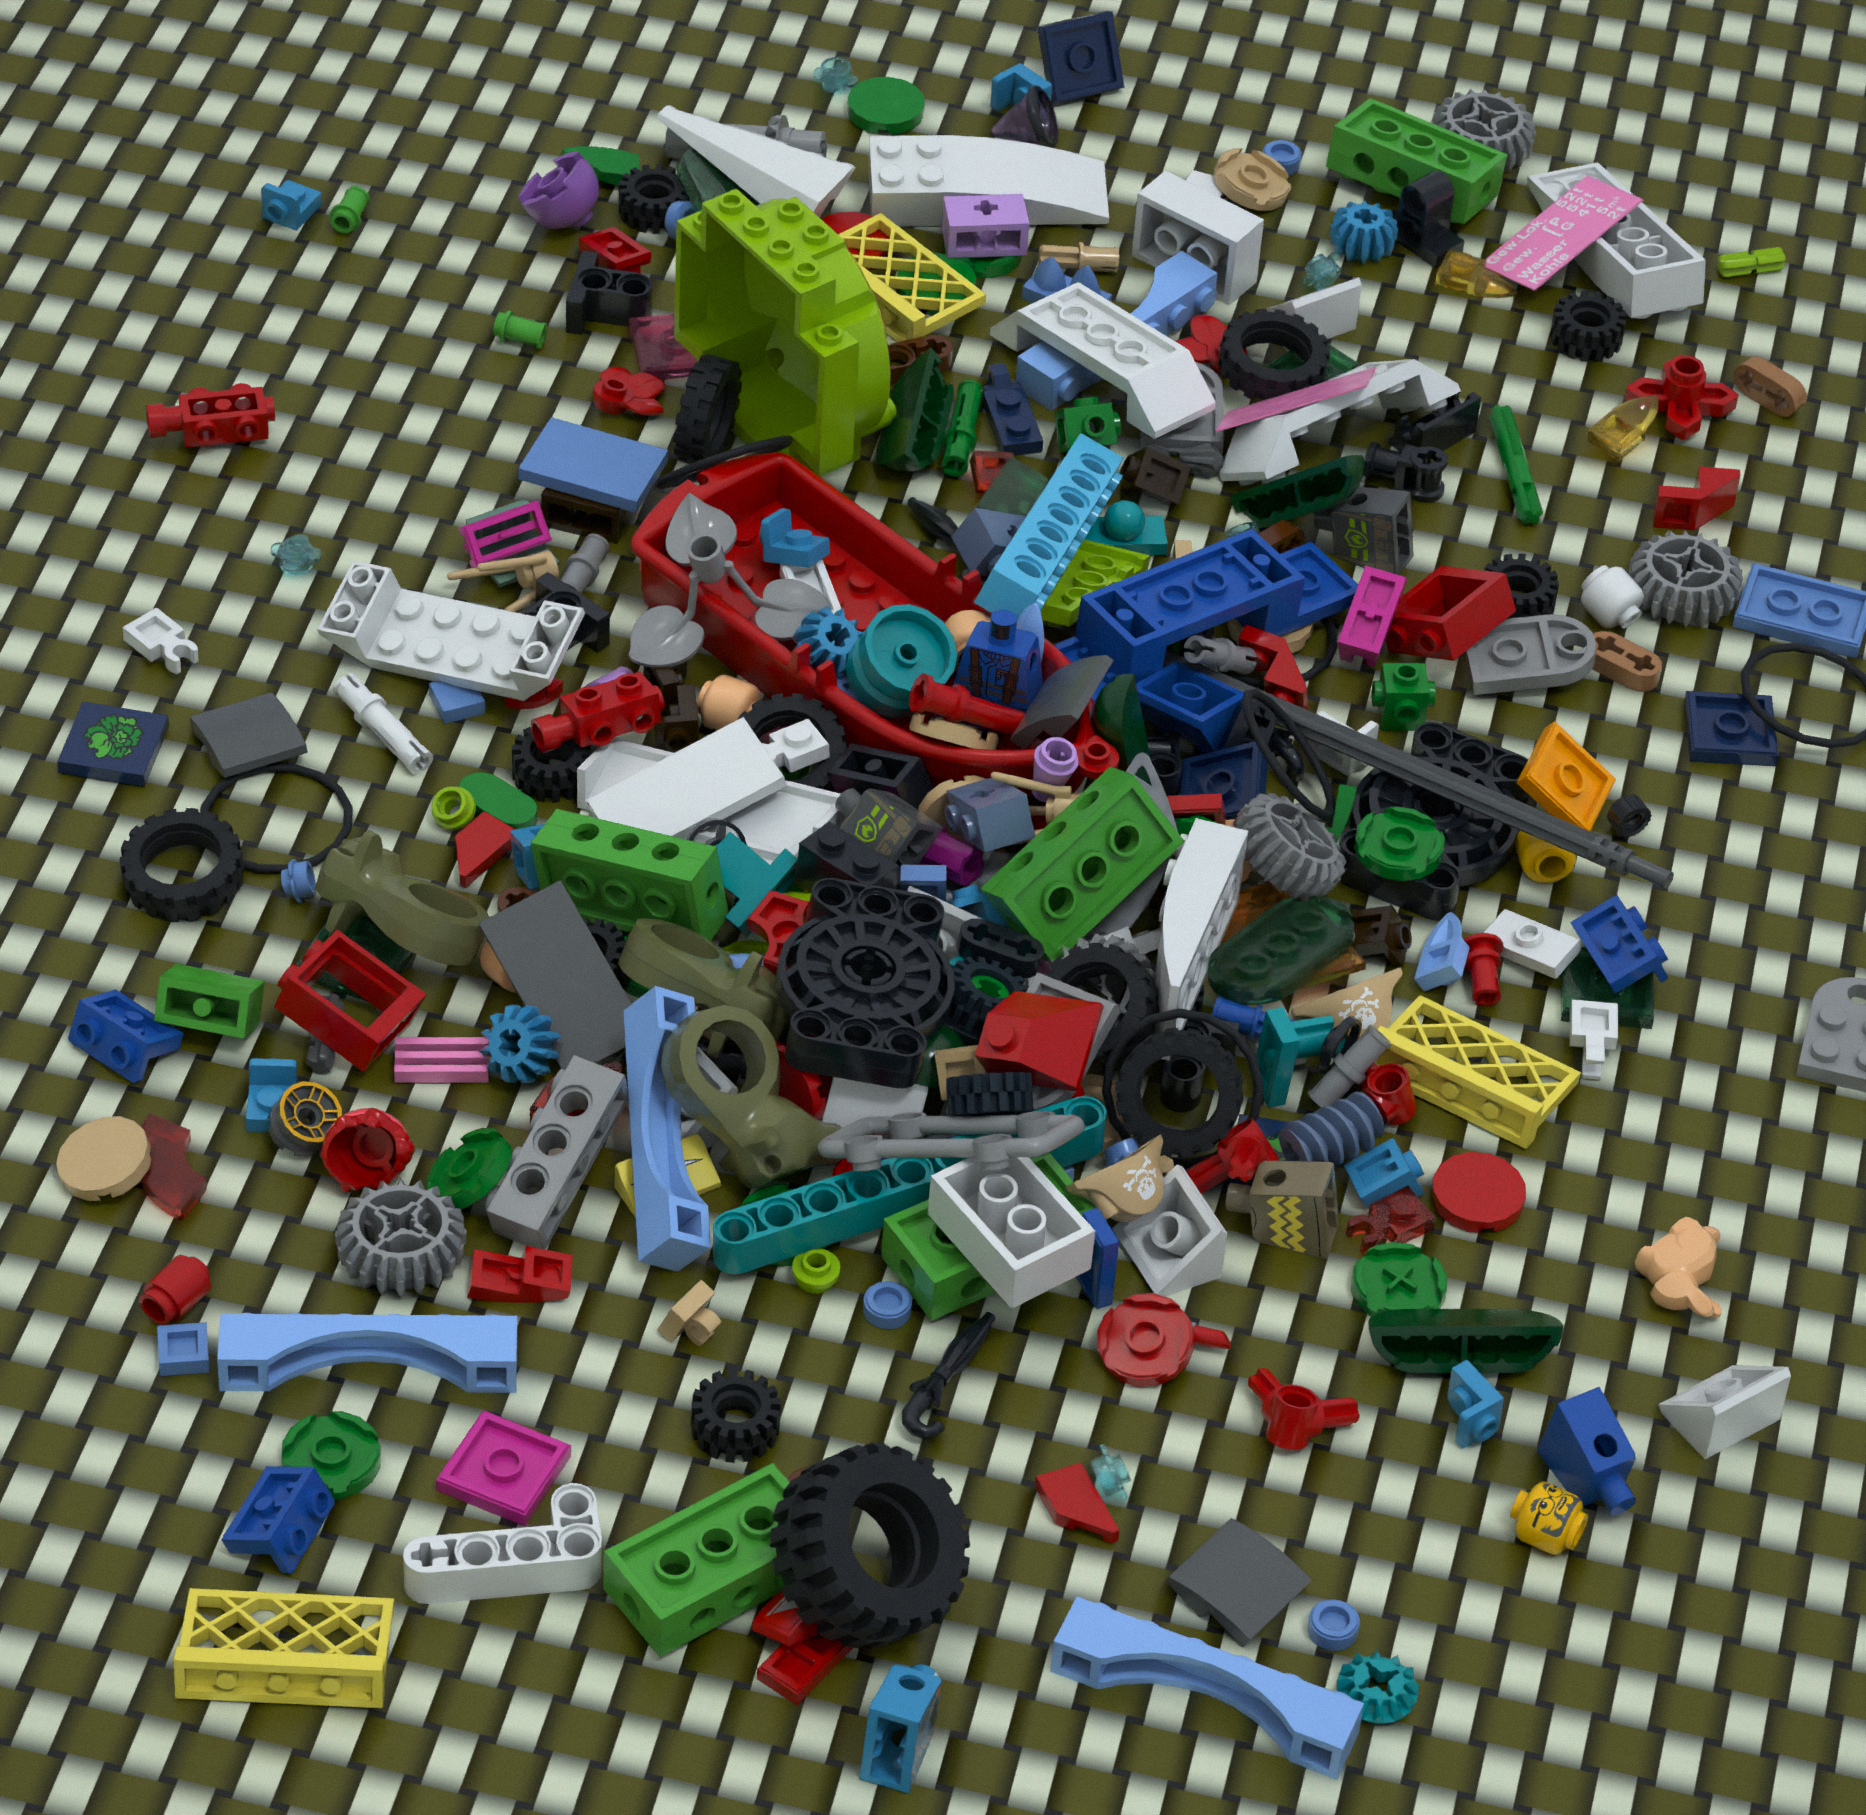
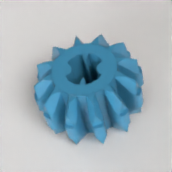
M1363 200L1361 204L1348 202L1346 208H1337L1333 224L1330 226L1329 235L1331 237V244L1335 246L1336 254H1346L1347 261L1358 259L1364 264L1366 260L1380 262L1382 256H1390L1395 240H1397L1398 227L1397 221L1393 219L1391 210L1381 209L1380 203L1370 205Z
M825 606L819 609L817 613L812 611L803 618L801 626L794 632L792 640L797 644L794 649L806 642L811 645L810 666L816 670V667L827 660H831L834 663L836 679L847 676L845 668L848 652L863 632L856 630L858 619L849 621L845 618L844 608L837 610L833 614L829 607Z
M509 1005L505 1007L504 1014L495 1013L490 1016L494 1029H485L480 1032L485 1038L489 1039V1045L479 1051L483 1056L492 1057L487 1067L488 1070L492 1073H501V1079L505 1082L516 1083V1081L527 1084L536 1082L537 1075L551 1073L547 1059H557L560 1057L558 1052L552 1049V1043L562 1037L557 1032L549 1031L554 1019L548 1015H540V1009L530 1005H525L522 1008L519 1005Z

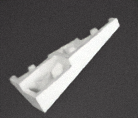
M665 106L656 116L657 119L760 204L771 199L788 200L796 196L820 218L830 200L838 197L856 168L852 164L838 162L815 152H807L789 146L787 143L735 126L717 123L704 116L686 113L675 109L673 106Z

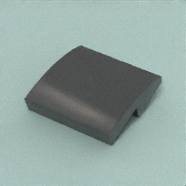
M1107 655L1093 656L1074 661L1054 672L1041 686L1009 740L1021 749H1025L1043 730L1052 737L1061 738L1078 721L1114 660Z
M272 692L189 717L192 733L207 747L210 764L224 778L308 753L306 743L295 722Z
M1231 1518L1165 1581L1199 1617L1208 1610L1228 1633L1244 1647L1312 1579L1271 1542L1246 1525Z

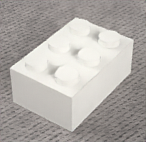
M1165 170L1138 193L1132 256L1155 268L1180 251H1184L1218 273L1216 299L1231 305L1257 282L1264 219Z
M1029 1157L1010 1158V1167L992 1171L982 1170L981 1162L976 1161L975 1158H966L931 1175L928 1215L1011 1309L1091 1269L1095 1230Z

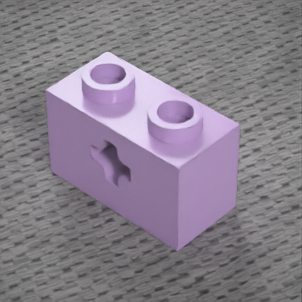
M1023 194L944 196L942 233L947 258L1027 255L1029 219Z

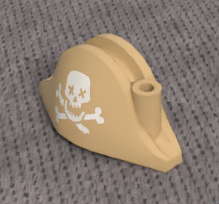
M1401 967L1307 1002L1292 1008L1289 1013L1294 1020L1298 1021L1331 1015L1334 1020L1333 1028L1340 1025L1348 1016H1353L1362 1022L1360 1036L1367 1030L1370 1024L1376 1029L1380 1026L1387 1028L1392 1017L1391 996L1393 988L1402 977Z
M1161 1134L1139 1147L1118 1163L1066 1186V1189L1069 1193L1092 1202L1100 1210L1105 1220L1111 1218L1119 1222H1131L1148 1214L1159 1205L1164 1193V1180L1160 1166V1154L1163 1145Z

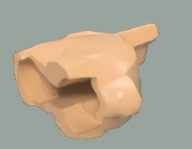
M1684 1217L1670 1228L1669 1234L1659 1239L1652 1246H1644L1638 1252L1635 1268L1654 1285L1651 1290V1296L1657 1305L1671 1310L1690 1308L1695 1314L1706 1318L1709 1316L1719 1318L1721 1316L1722 1309L1720 1305L1706 1296L1698 1287L1711 1278L1717 1257L1716 1243L1720 1241L1718 1229L1711 1226L1702 1227L1698 1221Z

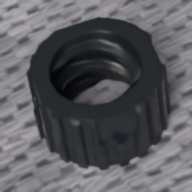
M1633 794L1617 799L1610 806L1607 820L1619 836L1629 838L1644 830L1652 815L1641 798Z

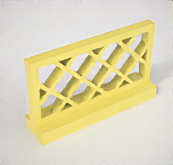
M882 213L838 234L845 240L847 248L860 249L859 255L852 254V256L860 266L872 289L883 319L885 332L897 342L926 336L986 304V294ZM880 229L890 239L869 238L867 235ZM865 249L888 251V257L864 255ZM893 252L911 253L916 257V260L893 258ZM866 268L886 269V275H874ZM891 270L915 272L914 278L890 276ZM919 272L937 273L943 280L919 278ZM891 288L913 290L912 296L899 295ZM917 290L941 292V298L917 297ZM946 293L964 294L967 298L953 300L945 299ZM918 309L939 310V313L926 319V315Z
M1421 995L1388 1028L1383 1026L1378 1028L1392 1043V1046L1387 1048L1375 1061L1378 1066L1389 1063L1403 1066L1408 1072L1414 1095L1524 1149H1527L1534 1141L1537 1128L1578 1084L1581 1072ZM1423 1014L1439 1024H1420L1418 1016ZM1469 1036L1479 1043L1461 1044L1458 1037ZM1445 1037L1448 1044L1430 1045L1427 1038ZM1498 1056H1510L1518 1060L1519 1063H1501ZM1467 1057H1486L1489 1064L1471 1065ZM1549 1075L1561 1082L1542 1083L1539 1076ZM1526 1076L1530 1084H1511L1508 1077Z
M189 1588L180 1644L176 1646L174 1655L175 1698L383 1708L385 1674L394 1614V1598ZM199 1607L221 1608L226 1613L209 1622L198 1613ZM258 1610L273 1611L277 1616L260 1624L250 1615ZM308 1613H323L328 1617L313 1627L302 1619ZM360 1615L381 1616L380 1621L366 1629L361 1628L353 1621ZM237 1622L249 1631L233 1641L222 1633L223 1630ZM288 1625L300 1634L286 1643H282L273 1635ZM342 1628L351 1637L337 1646L324 1637L336 1629ZM210 1639L219 1648L195 1646ZM261 1641L271 1651L248 1650V1648ZM313 1644L322 1653L299 1651ZM364 1646L374 1656L351 1655V1653Z

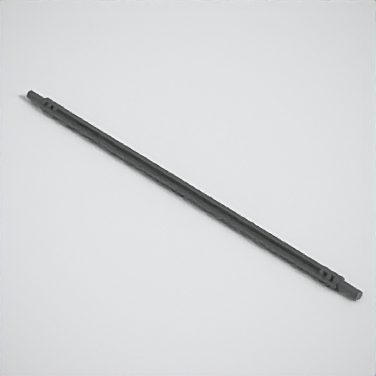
M968 568L963 571L960 577L961 581L965 575L970 573ZM980 576L982 587L988 578L986 576ZM1077 622L1070 627L1063 625L1051 628L1074 637ZM1167 649L1165 651L1163 668L1178 661L1242 692L1258 689L1223 673L1212 671L1202 664L1190 663L1185 657ZM1260 690L1272 698L1289 715L1307 739L1623 876L1630 873L1665 889L1670 886L1673 880V872L1637 857L1636 851ZM1258 707L1254 716L1265 720V717L1260 714V708ZM1276 716L1275 725L1287 729L1283 722Z

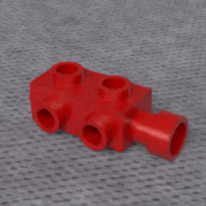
M245 383L235 384L229 390L213 392L202 387L194 388L188 394L178 395L179 406L164 407L163 403L146 405L149 438L167 437V432L182 431L185 448L269 439L268 422L275 421L273 397H264L262 387H251Z
M641 672L624 674L617 679L595 686L582 687L576 692L560 696L561 715L553 717L551 714L532 719L531 732L534 742L541 753L561 747L562 742L572 739L575 740L580 748L591 744L605 746L616 736L632 731L646 733L655 724L660 723V711H663L665 708L664 698L659 687L656 685L652 686Z

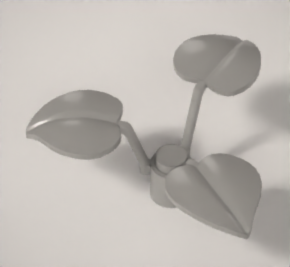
M688 493L674 513L666 535V549L669 557L678 565L692 567V572L689 573L690 588L687 611L683 615L674 606L662 605L644 612L633 626L628 656L634 663L652 668L672 667L693 657L702 646L705 637L702 626L690 621L695 615L698 583L700 581L709 584L716 583L721 580L725 573L730 575L753 605L760 607L755 615L756 625L775 640H792L794 632L801 626V621L808 613L812 611L817 613L819 609L828 606L831 610V606L821 592L795 579L771 581L764 588L763 599L756 596L735 570L733 562L725 558V555L732 549L737 539L735 523L723 511L704 503L693 494Z

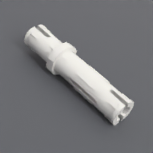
M349 673L347 678L342 676L336 681L333 691L354 711V719L361 726H368L412 774H418L419 769L423 772L431 765L433 754L421 745L412 733L386 708L387 702L379 694H372L355 673Z

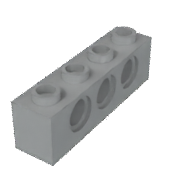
M575 1055L572 1057L566 1070L561 1069L558 1071L552 1083L551 1097L544 1108L540 1107L534 1113L529 1127L530 1134L522 1147L517 1146L512 1152L506 1177L502 1184L494 1186L488 1195L485 1210L488 1214L493 1233L525 1246L546 1250L629 1100L624 1074ZM574 1110H585L579 1116H567ZM551 1149H564L557 1155H546ZM529 1188H542L538 1193L532 1195L524 1194Z

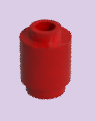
M177 1255L144 1286V1293L139 1297V1303L144 1313L159 1325H167L169 1322L179 1321L210 1292L211 1282L208 1268L196 1257Z

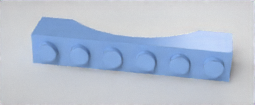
M1180 251L1155 267L1154 281L1149 294L1140 306L1130 314L1166 336L1174 330L1182 328L1193 316L1208 311L1214 305L1217 297L1216 284L1218 273L1184 251ZM1043 340L1020 354L1017 358L1016 382L1021 384V388H1024L1025 394L1050 411L1064 402L1072 400L1078 393L1103 379Z
M654 986L623 1011L638 1262L679 1272L711 1248L708 1205L695 1190L684 1162L681 1142V1106L670 1095L665 1085L661 1067L664 1043L674 1027L695 1012L694 997Z
M300 1313L220 1315L217 1356L219 1391H270L287 1380L314 1369L341 1363L370 1361L394 1363L425 1370L450 1381L467 1393H516L517 1316L494 1314L486 1316L448 1314L352 1315L347 1313L338 1315Z
M1077 1596L1053 1643L1050 1670L1052 1673L1095 1689L1127 1684H1159L1181 1687L1209 1695L1236 1708L1256 1722L1277 1743L1289 1762L1337 1780L1359 1734L1364 1707L1363 1702L1352 1699L1345 1693L1330 1691L1306 1682L1294 1674L1282 1673L1255 1663L1248 1657L1234 1655L1212 1647L1200 1639L1188 1638L1161 1628L1152 1621L1140 1620L1118 1612L1103 1603L1092 1602Z

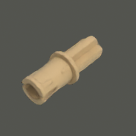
M1078 242L1076 247L1042 245L1038 252L1039 264L1047 258L1054 257L1061 268L1075 269V272L1089 265L1092 271L1117 273L1119 266L1118 247L1084 246L1083 242Z

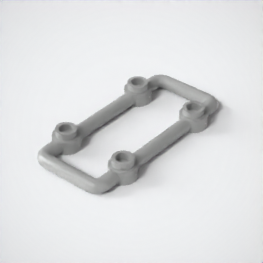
M1032 1111L1020 1115L926 1116V1113L907 1112L893 1116L859 1119L824 1137L819 1141L817 1149L819 1154L825 1158L847 1159L848 1162L852 1163L854 1171L878 1169L881 1167L882 1158H975L976 1161L981 1162L982 1170L992 1171L1010 1167V1158L1037 1157L1051 1152L1079 1136L1083 1132L1085 1124L1079 1116L1054 1115L1052 1111ZM991 1134L974 1139H924L925 1135ZM1009 1134H1018L1020 1138H1012V1135ZM880 1135H891L893 1139H883Z

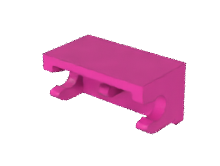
M1365 565L1338 639L1339 657L1341 660L1352 662L1354 655H1358L1367 660L1368 666L1373 667L1376 665L1406 584V577Z

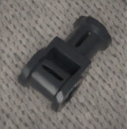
M1372 441L1364 459L1363 475L1368 478L1375 475L1394 480V490L1410 492V496L1418 501L1433 502L1439 500L1444 495L1445 485L1441 479L1442 471L1447 467L1448 457L1444 451L1436 447H1416L1406 444L1402 452L1382 448L1378 442Z

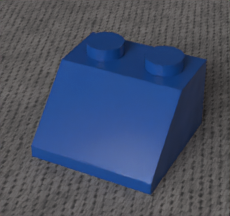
M1178 661L1136 683L1143 720L1158 726L1166 734H1169L1170 731H1178L1179 737L1194 743L1196 748L1204 752L1218 750L1232 714L1239 702L1243 700L1244 692Z

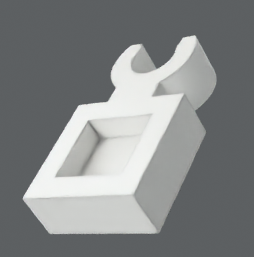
M157 607L123 627L124 641L150 662L163 657L166 668L172 673L178 674L181 672V657L188 658L194 664L199 662L197 645L185 639V630Z
M809 719L770 733V744L762 743L778 768L785 766L790 773L830 757L828 742Z

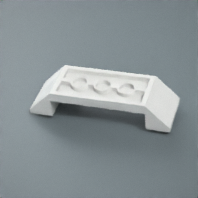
M1079 282L1017 310L990 328V335L1016 352L1043 340L1126 392V421L1153 439L1163 436L1216 409V402L1187 348Z
M1415 359L1368 362L1330 380L1376 367V371L1365 388L1238 425L1224 459L1223 467L1219 473L1221 481H1239L1240 486H1244L1260 480L1262 484L1286 477L1285 471L1300 465L1291 438L1307 433L1309 431L1307 425L1315 421L1318 424H1323L1340 418V410L1346 407L1357 409L1373 403L1372 396L1377 393L1382 409L1399 408L1401 413H1406L1423 407L1424 411H1432L1447 405L1446 398L1461 392L1459 384Z
M353 560L317 630L321 636L370 668L434 682L441 681L457 687L524 701L551 684L585 612L580 607L544 600L535 617L401 589L391 568Z

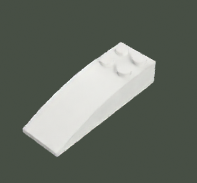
M955 135L869 136L868 173L871 216L882 213L897 226H942L944 196L1023 194L1029 225L1109 224L1104 161L1051 147L988 137Z
M1598 162L1527 176V184L1542 211L1546 210L1587 175L1632 194ZM1642 202L1574 258L1595 285L1607 296L1614 298L1616 304L1620 303L1623 306L1622 310L1630 318L1644 319L1654 313L1669 310L1682 311L1687 309L1688 306L1702 304L1704 301L1706 260Z
M1196 818L1189 834H1181L1185 842L1176 849L1175 860L1170 859L1164 876V885L1168 886L1159 913V922H1162L1155 971V986L1159 991V999L1156 1000L1159 1006V1013L1178 1008L1192 1010L1238 905L1249 832L1247 830ZM1176 1018L1154 1023L1155 1033H1162L1170 1028L1183 1030L1187 1019ZM1171 1056L1162 1057L1161 1059L1170 1060Z

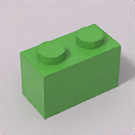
M174 964L159 978L154 1021L244 1039L259 1026L265 981Z

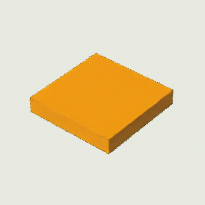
M1554 721L1544 728L1516 783L1550 815L1591 831L1616 779Z

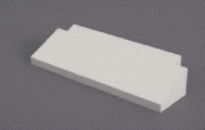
M615 738L609 744L599 746L577 768V808L588 810L589 816L594 817L586 799L674 753ZM785 780L787 786L723 820L729 821L738 827L745 837L747 846L771 865L785 848L798 858L799 843L829 821L837 827L841 826L845 817L835 807L840 793ZM718 824L700 831L693 841L705 844L707 840L715 837ZM726 826V835L731 832L737 837L736 833Z

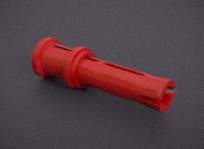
M924 673L917 677L909 695V708L913 712L922 713L928 711L942 716L943 720L947 722L959 723L963 720L1011 736L1025 712L971 696L965 686L954 684L951 687L935 682L931 675Z

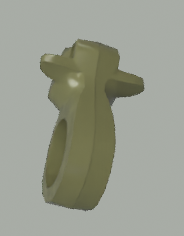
M371 830L364 832L362 837H355L352 840L343 839L338 848L330 850L320 868L315 890L320 896L333 902L325 929L331 935L336 930L342 933L346 931L359 916H369L376 926L395 943L426 959L457 966L468 965L475 959L485 938L479 923L489 918L487 911L477 902L446 887L405 876L400 854L382 848L381 837Z
M641 918L636 920L627 937L618 962L621 970L632 980L648 989L658 986L694 997L695 1006L704 1009L721 1005L746 1009L764 1022L773 1035L775 1042H779L788 1036L791 1018L782 1008L777 995L776 975L761 965L763 961L762 955L753 951L742 968L737 969L734 967L733 961L727 952L695 931L659 919ZM713 1031L707 1055L718 1059L729 1037L724 1033Z
M721 1005L693 1012L674 1027L663 1045L661 1067L665 1085L670 1095L686 1112L728 1146L729 1151L718 1164L725 1171L735 1168L740 1183L753 1189L808 1168L831 1166L842 1160L825 1158L819 1154L817 1149L820 1140L840 1130L842 1126L836 1123L820 1121L787 1098L778 1096L780 1085L779 1051L773 1035L761 1019L746 1009ZM712 1030L724 1033L734 1040L743 1052L747 1066L746 1080L738 1094L719 1091L709 1084L700 1072L696 1053L698 1041L704 1031Z

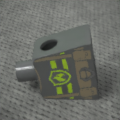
M1358 487L1355 493L1343 503L1315 512L1314 527L1333 532L1334 554L1341 560L1365 568L1366 565L1400 575L1414 556L1410 492Z
M850 788L841 793L835 803L836 809L845 817L839 828L899 865L896 885L898 890H900L901 865H918L943 830L939 823L890 792L869 788L861 795L856 789Z

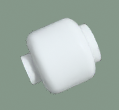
M1607 565L1601 566L1593 571L1581 585L1583 590L1581 603L1602 628L1609 629L1620 625L1622 629H1625L1632 625L1642 614L1639 607L1643 602L1644 593L1622 567L1608 568Z

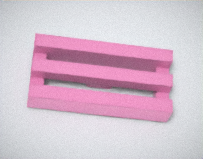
M395 1037L394 1083H488L489 1070L487 1067L489 1065V1056H483L479 1051L489 1045V1039L485 1037ZM404 1064H432V1065H404ZM451 1064H479V1065H451Z

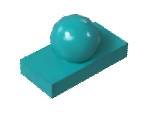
M1127 500L1111 505L1104 517L1097 518L1085 540L1142 554L1167 555L1168 542L1163 516H1145L1141 507Z

